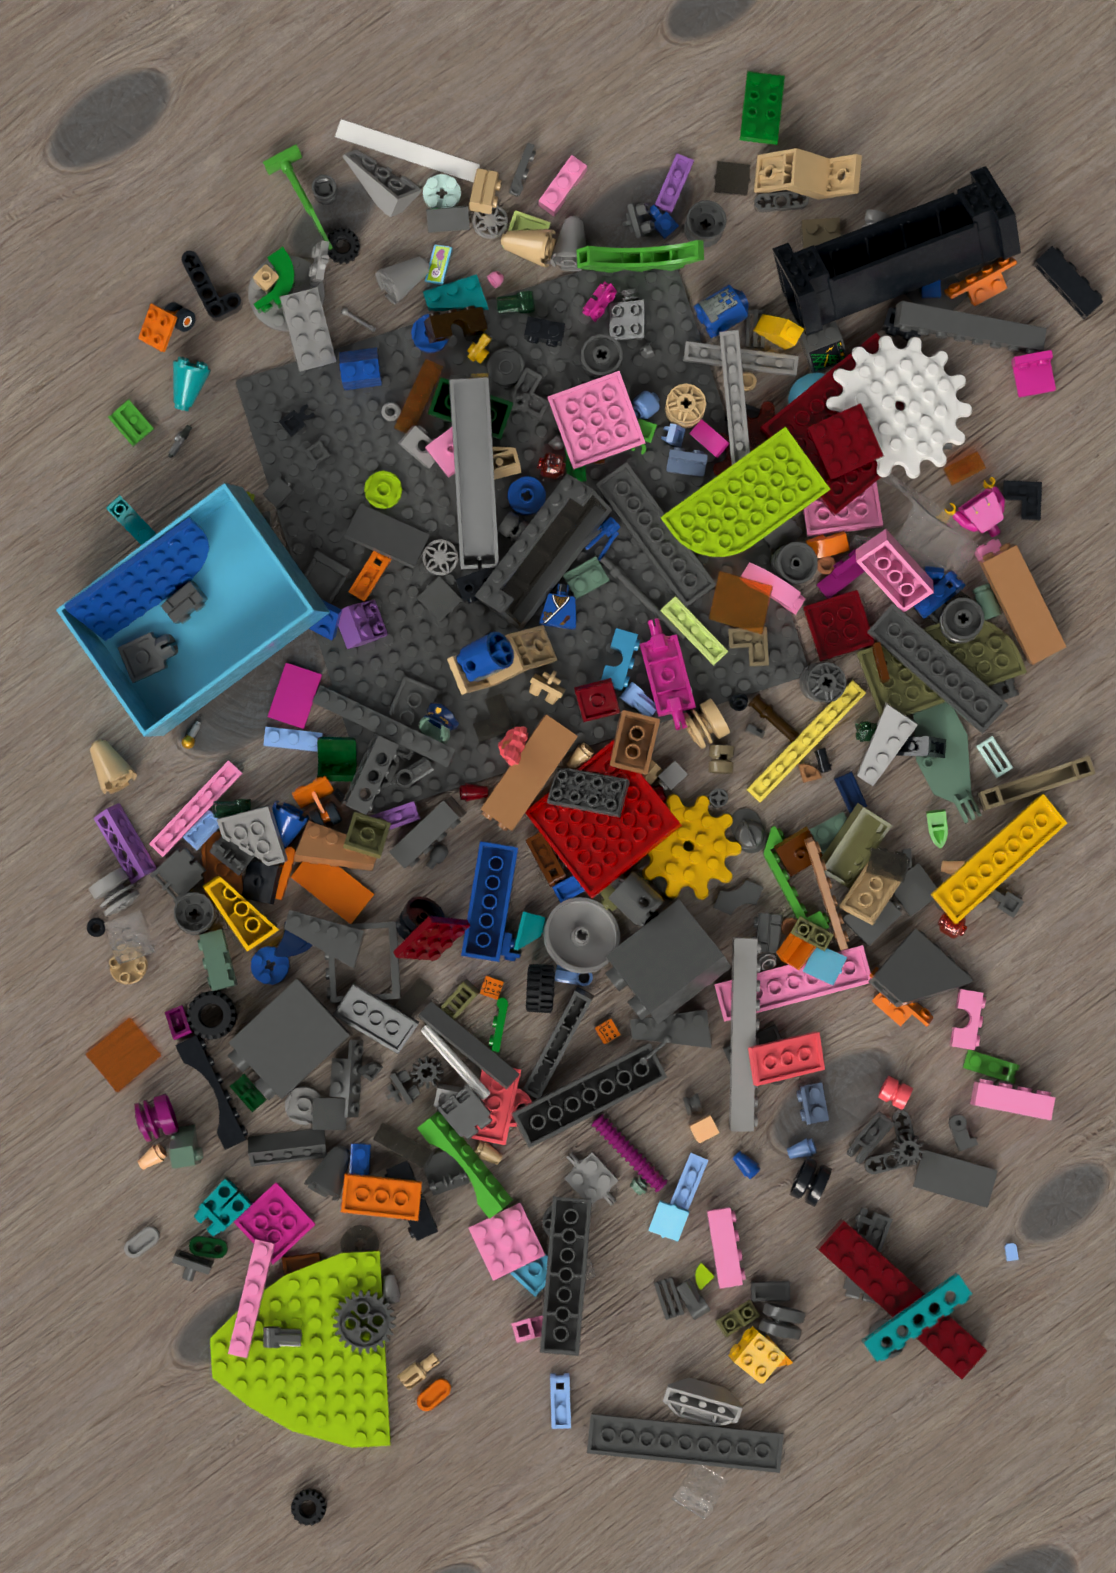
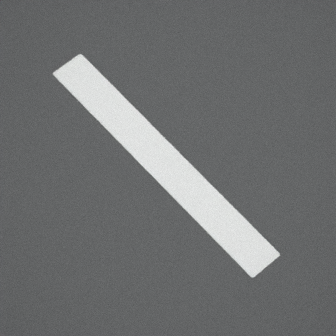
M342 119L335 135L337 138L474 182L476 169L480 166L479 164Z

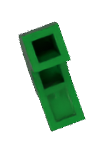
M283 247L267 257L279 279L270 293L253 304L259 314L271 310L274 303L280 309L282 307L280 296L292 294L294 290L295 270L290 256Z

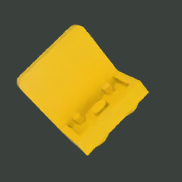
M752 1326L743 1333L739 1343L731 1348L728 1357L756 1381L763 1384L785 1358V1353Z

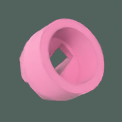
M494 271L487 276V279L493 287L497 288L503 283L504 276L499 271Z

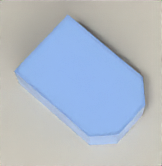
M1013 1242L1007 1243L1004 1246L1006 1261L1019 1260L1017 1245Z

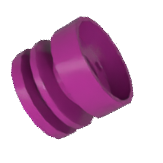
M166 1093L154 1097L153 1107H151L148 1100L143 1102L144 1109L140 1102L134 1104L135 1119L146 1142L152 1141L151 1132L158 1139L160 1137L159 1129L161 1128L165 1135L179 1132L176 1115Z

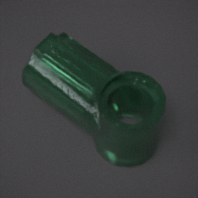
M523 291L516 293V295L496 297L498 314L535 312L533 291Z
M251 799L213 801V817L222 818L251 810Z

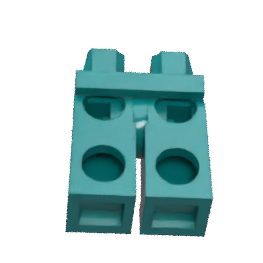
M225 1178L204 1200L194 1215V1218L199 1223H202L207 1217L213 1222L207 1228V1231L212 1236L226 1230L253 1204L242 1192H239L227 1205L225 1204L239 1190L228 1178Z

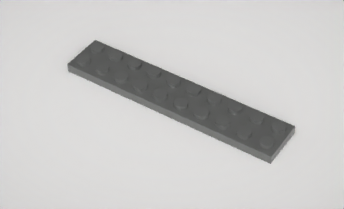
M591 1414L587 1453L780 1473L784 1433Z

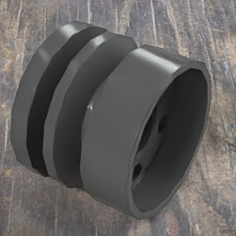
M710 200L695 203L689 209L684 224V233L688 241L702 240L704 248L715 245L721 239L727 222L726 213L719 204ZM702 224H706V230L703 229Z
M812 663L804 668L800 675V689L804 696L811 701L832 702L841 697L845 691L846 677L842 669L834 663ZM824 679H828L826 686L822 685Z
M197 892L187 893L176 902L174 919L179 928L186 934L201 935L209 931L214 924L215 909L210 899L205 895ZM194 910H197L198 914H200V916L196 917V920H193V917L190 916V913H193Z

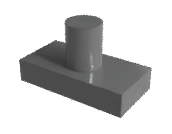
M178 1249L172 1260V1263L185 1267L182 1278L186 1281H193L196 1271L209 1275L214 1263L208 1259Z

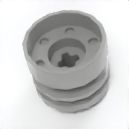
M122 867L101 878L88 889L95 900L105 898L100 908L110 906L104 911L106 917L126 909L140 896L138 891L129 894L134 889V884L126 887L123 885L129 877Z

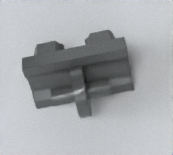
M637 202L627 205L629 213L626 214L627 221L622 224L623 226L629 225L630 232L635 231L636 238L648 236L650 232L656 229L652 220L645 222L644 214L650 213L649 203Z
M407 1070L391 1074L390 1077L398 1089L395 1090L394 1086L390 1084L387 1086L390 1094L386 1097L388 1099L394 1097L398 1103L402 1100L398 1095L400 1092L408 1105L414 1102L413 1100L420 1094V1091L416 1085L408 1090L404 1087L403 1083L411 1079Z

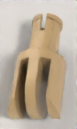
M432 1353L420 1363L414 1362L399 1373L397 1378L410 1390L427 1377V1372L439 1364L440 1361Z

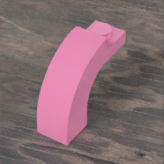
M750 562L740 577L749 587L771 597L795 615L806 599L801 595V592L781 578Z

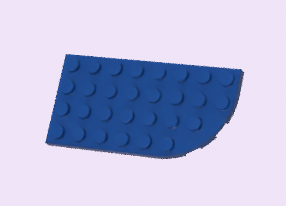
M188 517L65 604L66 611L104 641L112 638L117 632L129 626L130 623L143 616L154 606L159 605L186 583L192 581V578L204 565L209 552V542L203 529L193 519Z

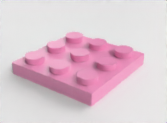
M521 1203L468 1228L493 1281L546 1255Z

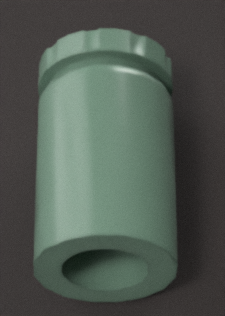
M990 584L979 586L973 590L977 604L980 605L984 613L985 621L1002 614Z

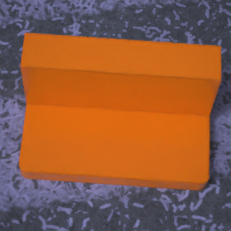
M790 933L776 953L781 961L800 970L816 947Z

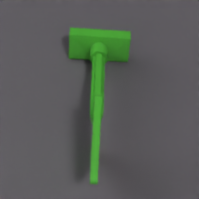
M297 145L263 161L268 175L280 169L287 175L306 212L312 217L324 241L329 242V250L333 247L314 212L313 206L293 172L292 163L302 158Z

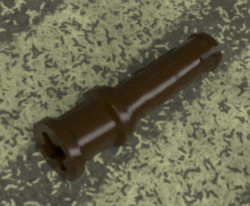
M758 693L747 706L754 708L760 714V718H766L792 742L799 735V732L773 710V705L768 704L760 697L761 694Z

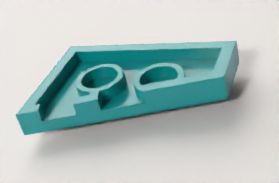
M477 274L423 291L429 311L464 309L468 306L482 307L483 310H489Z

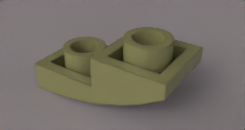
M801 916L791 931V934L824 952L834 934Z
M749 1299L715 1322L726 1338L760 1315Z

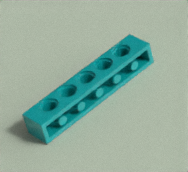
M955 1273L861 1341L874 1360L882 1362L890 1357V1352L894 1349L899 1350L903 1348L908 1339L911 1337L915 1339L921 1335L922 1329L927 1326L929 1328L934 1326L938 1322L937 1319L939 1317L952 1313L954 1311L953 1307L966 1303L970 1299L969 1296L972 1295V1292L960 1275ZM953 1291L954 1298L951 1301H946L945 1294ZM936 1302L938 1304L937 1311L930 1312V1304ZM916 1314H921L922 1321L917 1324L914 1323L913 1317ZM901 1325L906 1326V1332L903 1335L897 1333V1329ZM886 1336L890 1337V1344L882 1346L881 1340Z

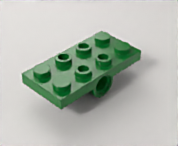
M747 71L740 141L778 144L785 76Z

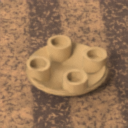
M133 946L119 950L109 960L110 973L121 984L138 982L143 978L148 967L147 959L143 952Z

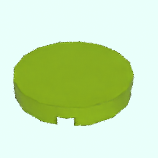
M378 471L372 474L365 482L364 487L368 502L379 509H388L396 505L401 499L403 491L398 477L388 471Z

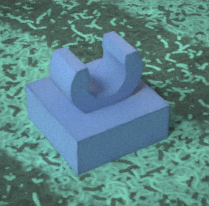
M670 423L669 427H664V430L668 431L667 437H661V439L674 447L681 448L686 429L677 424Z

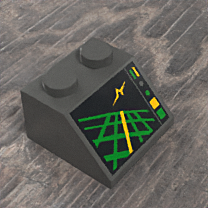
M836 321L824 325L823 330L809 336L801 334L799 338L812 373L835 366L847 357L843 338Z

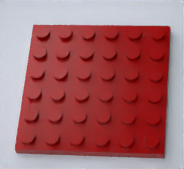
M614 740L577 770L624 778L630 781L620 818L548 804L549 793L525 812L591 898H594L616 878L621 876L682 826L642 774L609 766Z

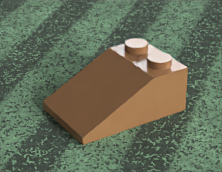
M622 710L616 729L609 766L647 775L660 719Z

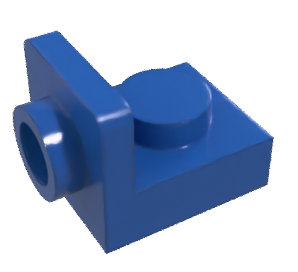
M504 933L501 955L505 956L504 960L516 961V958H520V954L509 953L510 949L514 950L515 938H512V933Z

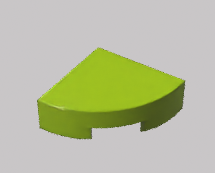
M700 1263L696 1269L695 1279L699 1289L702 1290L715 1276Z

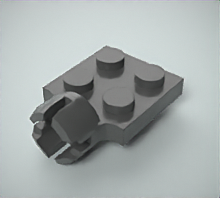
M150 632L118 647L132 683H136L168 668L166 660L178 653V646L170 645L176 642L172 635L164 634L156 638L154 633Z

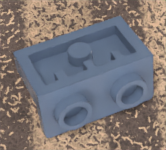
M822 1082L799 1086V1091H796L798 1102H802L803 1110H800L801 1120L805 1121L806 1125L829 1121Z

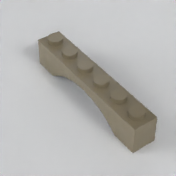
M1086 756L981 791L977 794L983 811L1096 773L1090 756Z

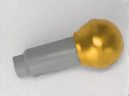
M196 721L188 735L182 739L181 743L184 748L190 749L195 745V737L200 729V722Z

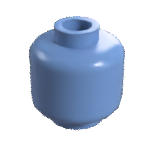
M643 391L632 400V407L636 417L648 419L659 410L660 399L657 394Z

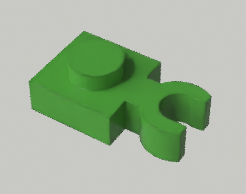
M639 419L638 423L645 443H652L657 424ZM645 444L640 445L642 446L641 454L643 455L646 453L647 450Z

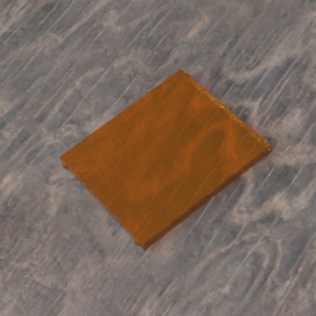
M719 571L709 619L763 634L773 586Z
M130 1017L85 1054L117 1093L162 1056Z

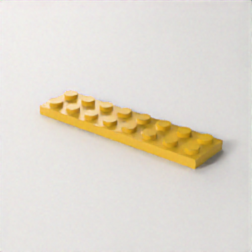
M1041 794L930 895L954 924H957L1059 832L1067 822L1047 797Z

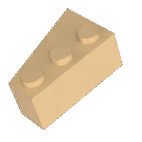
M492 447L494 480L521 473L516 448Z

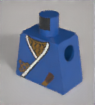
M558 584L557 593L548 594L540 618V625L576 630L575 597L568 596L569 585Z

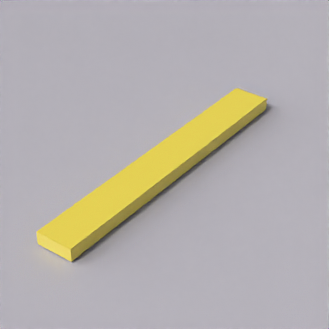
M852 680L846 686L842 696L832 701L747 788V791L761 803L866 692Z

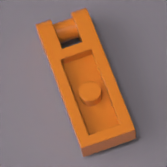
M373 551L348 593L366 602L392 559ZM376 559L382 561L380 566L374 563Z
M293 847L285 848L288 860L284 865H280L282 870L275 899L282 901L294 865L296 850Z

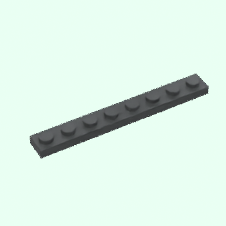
M320 685L312 701L446 767L450 766L456 754V749Z

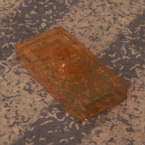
M975 452L943 468V471L951 486L986 469L979 453Z

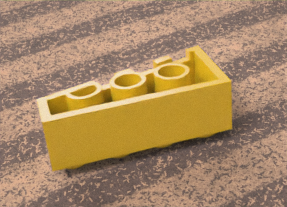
M216 876L202 886L246 951H249L279 930L220 876Z

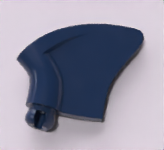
M284 929L283 937L274 955L276 957L296 956L307 951L313 945Z

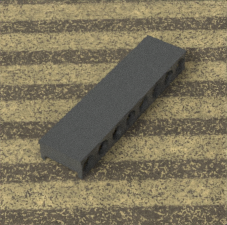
M553 1196L540 1353L579 1356L592 1199Z

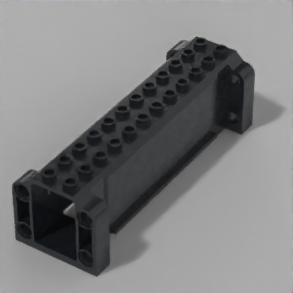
M984 166L971 171L972 184L957 189V194H954V192L815 247L812 245L793 252L790 244L785 243L772 248L783 294L797 324L804 329L802 333L806 336L822 331L823 325L995 258L1002 256L1005 260L1020 254L1021 249L1015 212L988 168Z

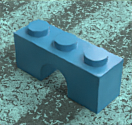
M618 628L615 630L610 648L619 651L622 654L623 661L616 667L605 665L601 680L612 678L614 689L622 691L623 687L627 688L630 677L626 675L628 668H633L635 658H632L634 650L638 651L640 640L637 639L638 634Z

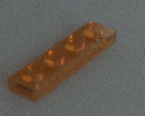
M425 359L394 429L406 434L412 426H417L443 370V366Z

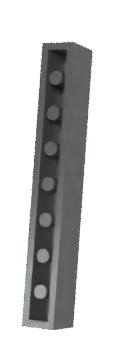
M906 301L896 304L893 326L898 327L900 331L904 332L914 330L918 331L917 333L920 335L936 334L935 337L946 339L947 337H952L957 342L968 340L972 341L974 345H983L984 343L989 344L990 348L1000 349L1005 347L1011 352L1026 351L1025 354L1044 351L1047 328Z

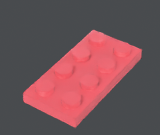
M817 1031L748 1047L754 1086L825 1070L820 1032Z

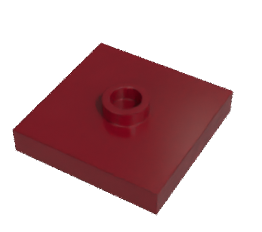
M612 678L574 687L583 722L621 713Z

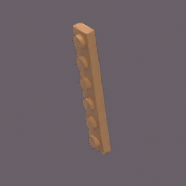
M812 837L804 839L837 946L840 950L847 949L846 942H849L846 931H842L841 924H844L841 914L837 913L835 909L838 903L835 895L831 896L830 893L832 884L830 878L825 877L824 871L827 868L824 860H820L818 854L821 852L818 841L815 842Z

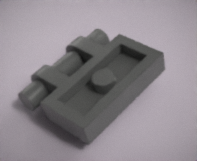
M861 1207L859 1214L856 1215V1223L853 1229L880 1253L893 1219L873 1212L872 1218L869 1219L866 1217L868 1209ZM864 1223L869 1225L865 1235L860 1234Z

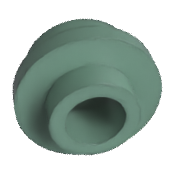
M636 1177L632 1179L633 1182L630 1186L638 1195L645 1194L648 1191L646 1188L648 1185L641 1177L639 1179Z

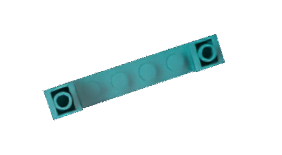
M120 495L106 507L141 546L157 534Z

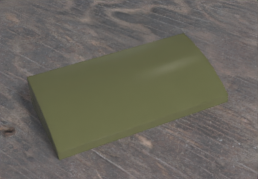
M857 803L820 859L824 860L827 868L824 873L850 889L892 827V824Z

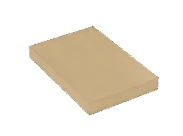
M869 860L839 907L873 925L903 879L894 872Z

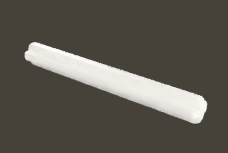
M425 1025L421 1029L423 1035L482 1100L486 1099L490 1095V1091L436 1031L429 1025Z

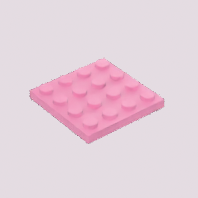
M620 371L547 397L573 470L645 444Z

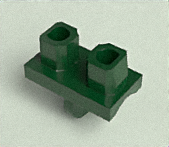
M245 1073L230 1085V1088L252 1113L267 1100Z

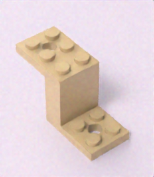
M798 148L757 155L754 193L763 194L788 190L817 200L859 193L862 155L853 154L826 158Z
M544 625L506 635L505 637L513 648V663L510 667L484 680L470 682L457 661V655L448 658L450 669L453 672L461 695L498 685L529 669L557 661Z

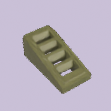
M466 979L440 1009L455 1020L480 991ZM463 988H465L469 993H471L472 996H470ZM460 993L467 1001L465 1002L457 994ZM455 999L462 1007H458L452 1000ZM448 1004L457 1011L455 1014L447 1007Z

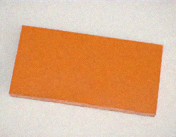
M302 862L291 876L293 880L349 924L354 922L375 895L339 866L334 867L327 864Z
M345 1173L341 1212L418 1221L422 1181Z

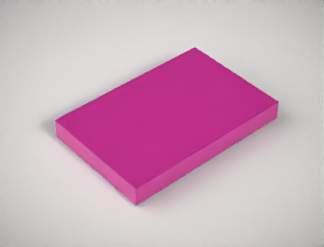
M285 663L267 717L304 729L322 674Z

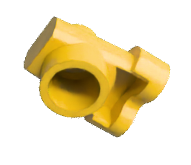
M483 333L478 343L473 342L467 349L469 353L467 357L473 362L476 360L481 364L489 354L485 346L490 343L492 338Z

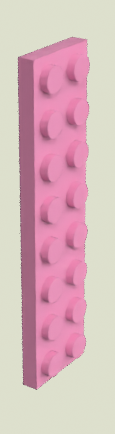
M863 945L837 952L846 956L847 959L842 967V973L839 974L834 986L804 973L803 969L807 961L800 970L786 965L757 973V980H760V992H756V999L760 1001V1009L756 1013L869 984L868 981L871 979L869 975L871 973ZM732 980L714 984L724 1022L731 1020Z

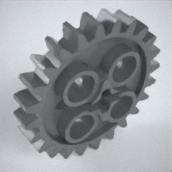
M360 1290L359 1296L352 1292L351 1299L347 1295L345 1296L346 1303L339 1302L342 1309H335L339 1314L333 1316V1319L338 1321V1323L333 1324V1327L339 1328L335 1335L341 1334L339 1342L345 1340V1348L352 1345V1352L355 1348H358L359 1354H361L363 1349H366L367 1354H369L370 1348H373L376 1352L377 1345L383 1348V1340L389 1342L390 1339L387 1335L394 1334L390 1330V1328L396 1327V1324L391 1323V1321L396 1319V1316H390L394 1309L387 1308L390 1302L383 1303L385 1296H382L380 1299L377 1298L378 1292L371 1296L370 1290L367 1291L366 1295ZM360 1303L366 1304L368 1311L361 1313L358 1310V1305ZM353 1310L362 1319L368 1318L369 1320L367 1323L370 1326L376 1328L379 1332H374L373 1329L370 1328V1326H368L367 1324L362 1326L361 1319L351 1314L350 1311ZM380 1315L384 1321L382 1324L377 1325L373 1322V1317ZM346 1320H355L356 1326L354 1328L347 1327ZM369 1331L372 1335L371 1339L364 1340L361 1337V1332Z

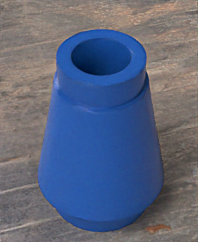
M741 1151L733 1157L745 1178L748 1177L751 1180L761 1170L757 1162Z

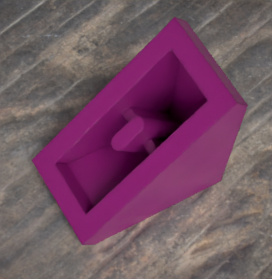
M183 1005L165 1012L174 1040L194 1032L187 1021L188 1016Z

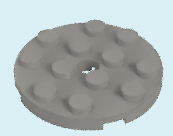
M289 255L295 270V286L292 293L317 287L323 307L325 299L323 281L314 283L311 282V277L308 276L309 268L312 264L300 257ZM267 260V261H265L263 264H261V265L257 268V270L254 272L253 276H254L265 264H267L275 273H276V271L274 270V268L271 266V264H270L269 261ZM252 276L248 296L254 314L267 327L277 331L288 332L282 307L279 309L274 303L271 310L266 313L261 312L260 314L255 309L253 304L267 295V293L254 282Z

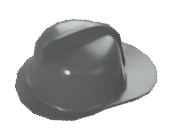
M739 809L732 815L733 823L730 826L735 840L740 843L743 851L747 853L759 852L763 849L767 840L761 820L756 812L751 809Z

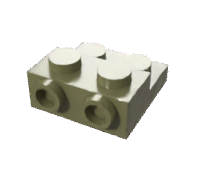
M354 812L343 848L380 859L391 823L381 818L376 819L367 814Z

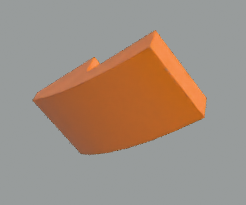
M844 531L828 537L820 535L806 541V544L814 550L817 558L828 557L850 550Z

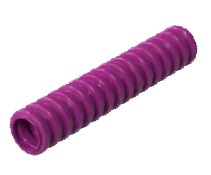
M600 1114L592 1122L591 1126L595 1127V1130L599 1131L601 1136H604V1140L609 1141V1145H613V1149H617V1153H621L622 1158L625 1157V1161H628L629 1165L634 1167V1171H638V1175H642V1179L647 1180V1184H651V1188H655V1192H659L667 1184L668 1180H664V1176L660 1175L659 1171H656L655 1167L650 1165L651 1162H647V1158H643V1154H639L638 1149H634V1145L629 1144L630 1141L626 1140V1137L622 1136L620 1131H617V1127H613V1123H609V1119H605V1115Z

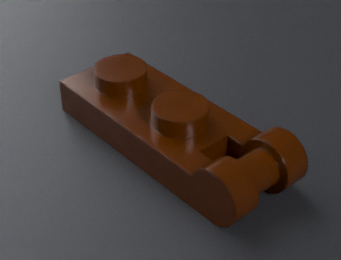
M540 832L525 840L550 888L556 882L567 879L549 843ZM555 868L558 873L551 876L549 871Z

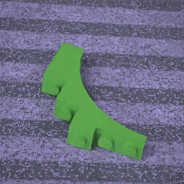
M702 240L658 247L609 248L586 246L577 249V268L608 273L621 270L644 272L651 269L673 271L684 268V265L704 260V242Z

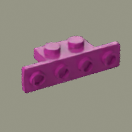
M856 549L848 554L850 558L845 562L843 560L837 562L833 566L834 570L817 584V587L826 599L834 596L865 572L856 562Z

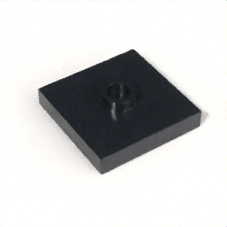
M251 861L247 865L241 896L248 900L274 905L282 867L275 865L267 866L264 863Z

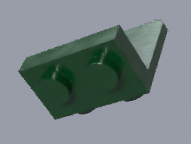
M319 737L317 740V778L326 776L329 781L352 782L357 770L356 739L353 737Z

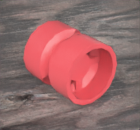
M888 1076L880 1089L878 1098L885 1102L892 1101L893 1106L902 1110L910 1098L913 1088L904 1083L899 1085V1080Z

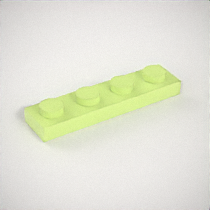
M676 596L660 610L713 666L727 654L728 650Z

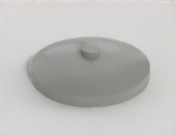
M578 897L565 900L552 910L544 925L543 938L549 955L559 966L570 972L586 974L596 972L609 963L606 955L619 946L620 931L613 914L606 910L601 903L589 898Z

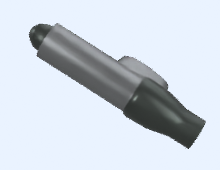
M186 425L182 431L178 432L174 438L175 443L168 452L169 458L175 457L184 441L188 438L192 429L191 426Z

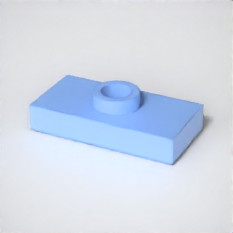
M208 810L184 834L183 838L193 848L198 850L219 828L217 822L219 818L212 811Z

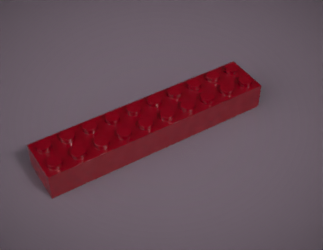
M840 1219L816 1246L824 1256L892 1317L925 1295L843 1219ZM935 1302L931 1303L929 1311H937L938 1305ZM916 1314L913 1317V1322L916 1324L922 1321L921 1314ZM942 1315L937 1319L938 1322L930 1328L927 1326L922 1329V1334L916 1339L960 1379H963L988 1350L949 1315Z

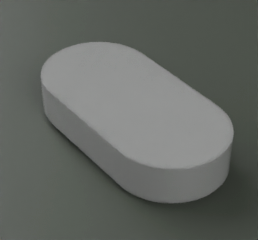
M152 1226L142 1229L125 1243L124 1251L126 1255L131 1258L142 1255L159 1241V1231Z

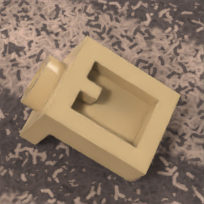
M267 264L253 276L254 282L267 294L273 290L272 285L279 279V276Z

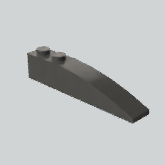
M577 986L525 1084L524 1092L537 1099L542 1096L594 997L593 994Z

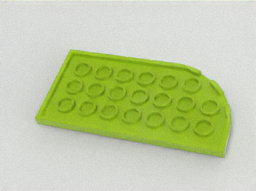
M784 427L660 518L673 536L688 549L710 557L732 556L755 545L831 489L788 429Z

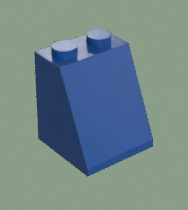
M377 347L339 352V365L344 390L382 386Z

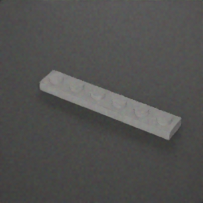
M686 341L683 361L723 367L721 346ZM741 349L743 370L788 376L797 375L799 356Z

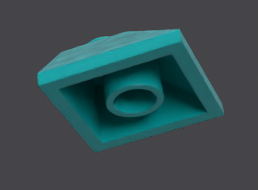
M527 912L522 913L514 950L518 951L541 937L546 917Z

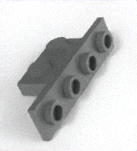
M349 1040L348 1059L332 1058L330 1097L346 1098L344 1117L359 1116L361 1074L357 1071L362 1067L363 1040Z

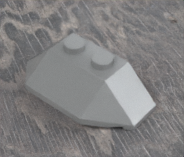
M686 1378L668 1384L663 1398V1402L677 1416L710 1426L738 1423L743 1409V1405L727 1388L693 1378Z

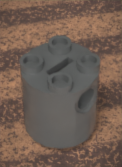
M635 871L627 878L623 875L619 876L610 884L615 891L608 899L635 925L641 926L651 915L648 912L651 911L653 913L664 902L661 899L662 897Z

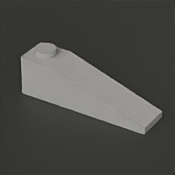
M353 150L343 156L375 204L390 217L402 213L421 193V189L411 180L404 176L400 178L394 175L392 169L388 167L385 169L376 165V160L358 150Z

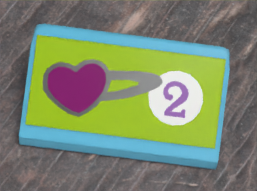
M434 245L429 263L430 268H428L429 273L425 277V282L440 286L444 284L453 251L452 247Z

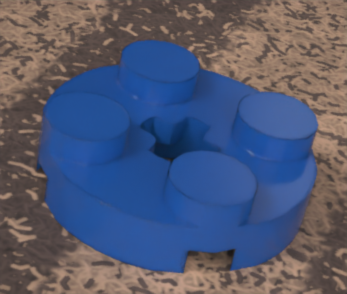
M426 314L413 324L411 331L412 340L421 351L436 353L444 349L449 339L429 344L428 336L425 335L424 321L429 317V314Z
M524 476L517 479L510 485L508 490L510 507L521 515L536 514L546 500L544 487L539 480L533 477ZM529 491L532 498L524 501V497L521 494Z
M263 947L251 959L252 974L263 984L274 985L280 983L285 979L289 971L290 962L288 957H276L274 955L277 947ZM268 960L276 964L273 966V971L265 968Z

